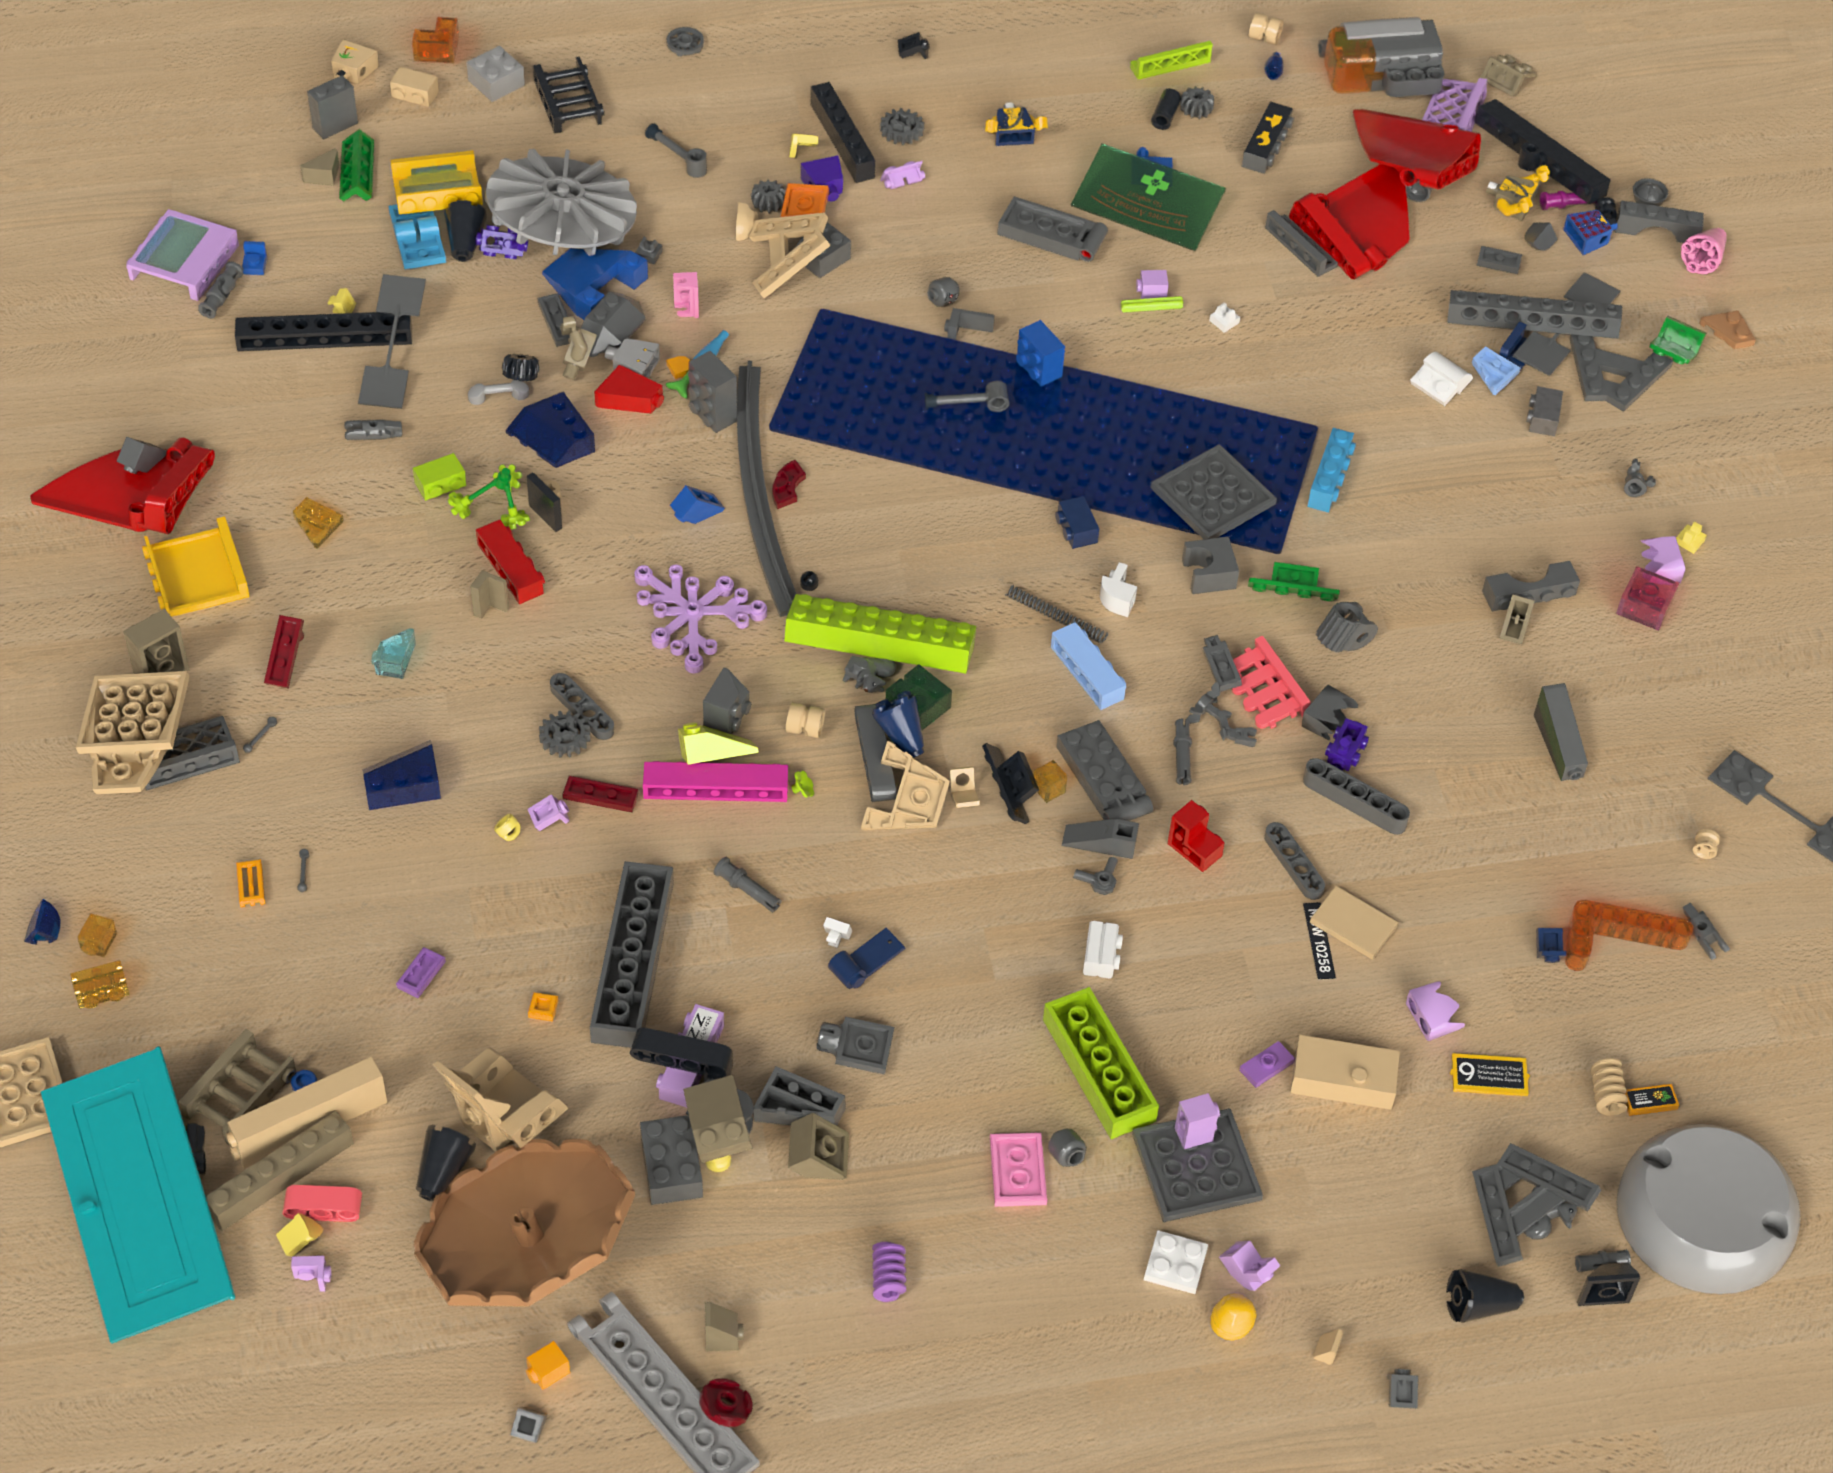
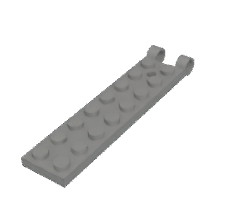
M613 1292L608 1293L599 1300L603 1310L610 1317L597 1327L591 1329L580 1315H577L567 1323L573 1336L586 1346L693 1473H751L759 1467L760 1461L730 1427L716 1424L702 1412L699 1404V1391ZM623 1341L625 1345L622 1348H617L615 1343Z

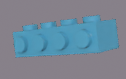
M1337 428L1332 429L1311 487L1307 507L1329 513L1332 502H1337L1340 491L1337 488L1343 485L1345 478L1343 471L1348 470L1351 460L1348 457L1349 455L1353 456L1356 443L1352 442L1354 433Z

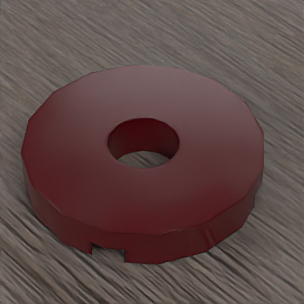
M726 1378L711 1380L708 1384H705L699 1395V1404L702 1412L716 1424L726 1427H738L744 1424L753 1411V1401L746 1389L743 1391L739 1388L740 1384ZM721 1399L729 1401L731 1405L723 1403Z

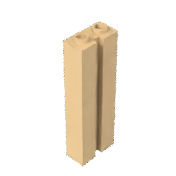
M372 1056L227 1122L229 1133L226 1134V1137L231 1146L229 1149L234 1160H240L245 1169L257 1163L334 1111L346 1122L387 1103L383 1076Z

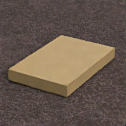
M1335 886L1310 920L1311 924L1372 960L1399 924V922L1338 886Z

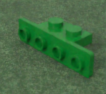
M1274 562L1272 580L1249 578L1248 587H1252V590L1257 592L1273 590L1279 595L1295 593L1301 598L1316 596L1320 597V600L1328 602L1338 599L1340 595V590L1317 587L1319 568Z

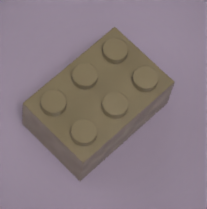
M165 609L152 614L147 619L123 631L134 674L190 671L180 626Z

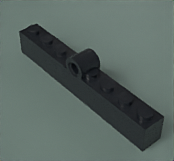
M1494 99L1478 106L1475 124L1518 153V166L1521 169L1533 171L1540 166L1546 165L1550 171V177L1588 204L1607 196L1610 178L1500 101Z

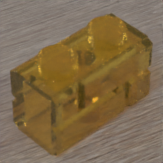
M120 960L70 973L79 1009L84 1007L94 1008L99 1003L106 1001H120L124 996L130 995Z

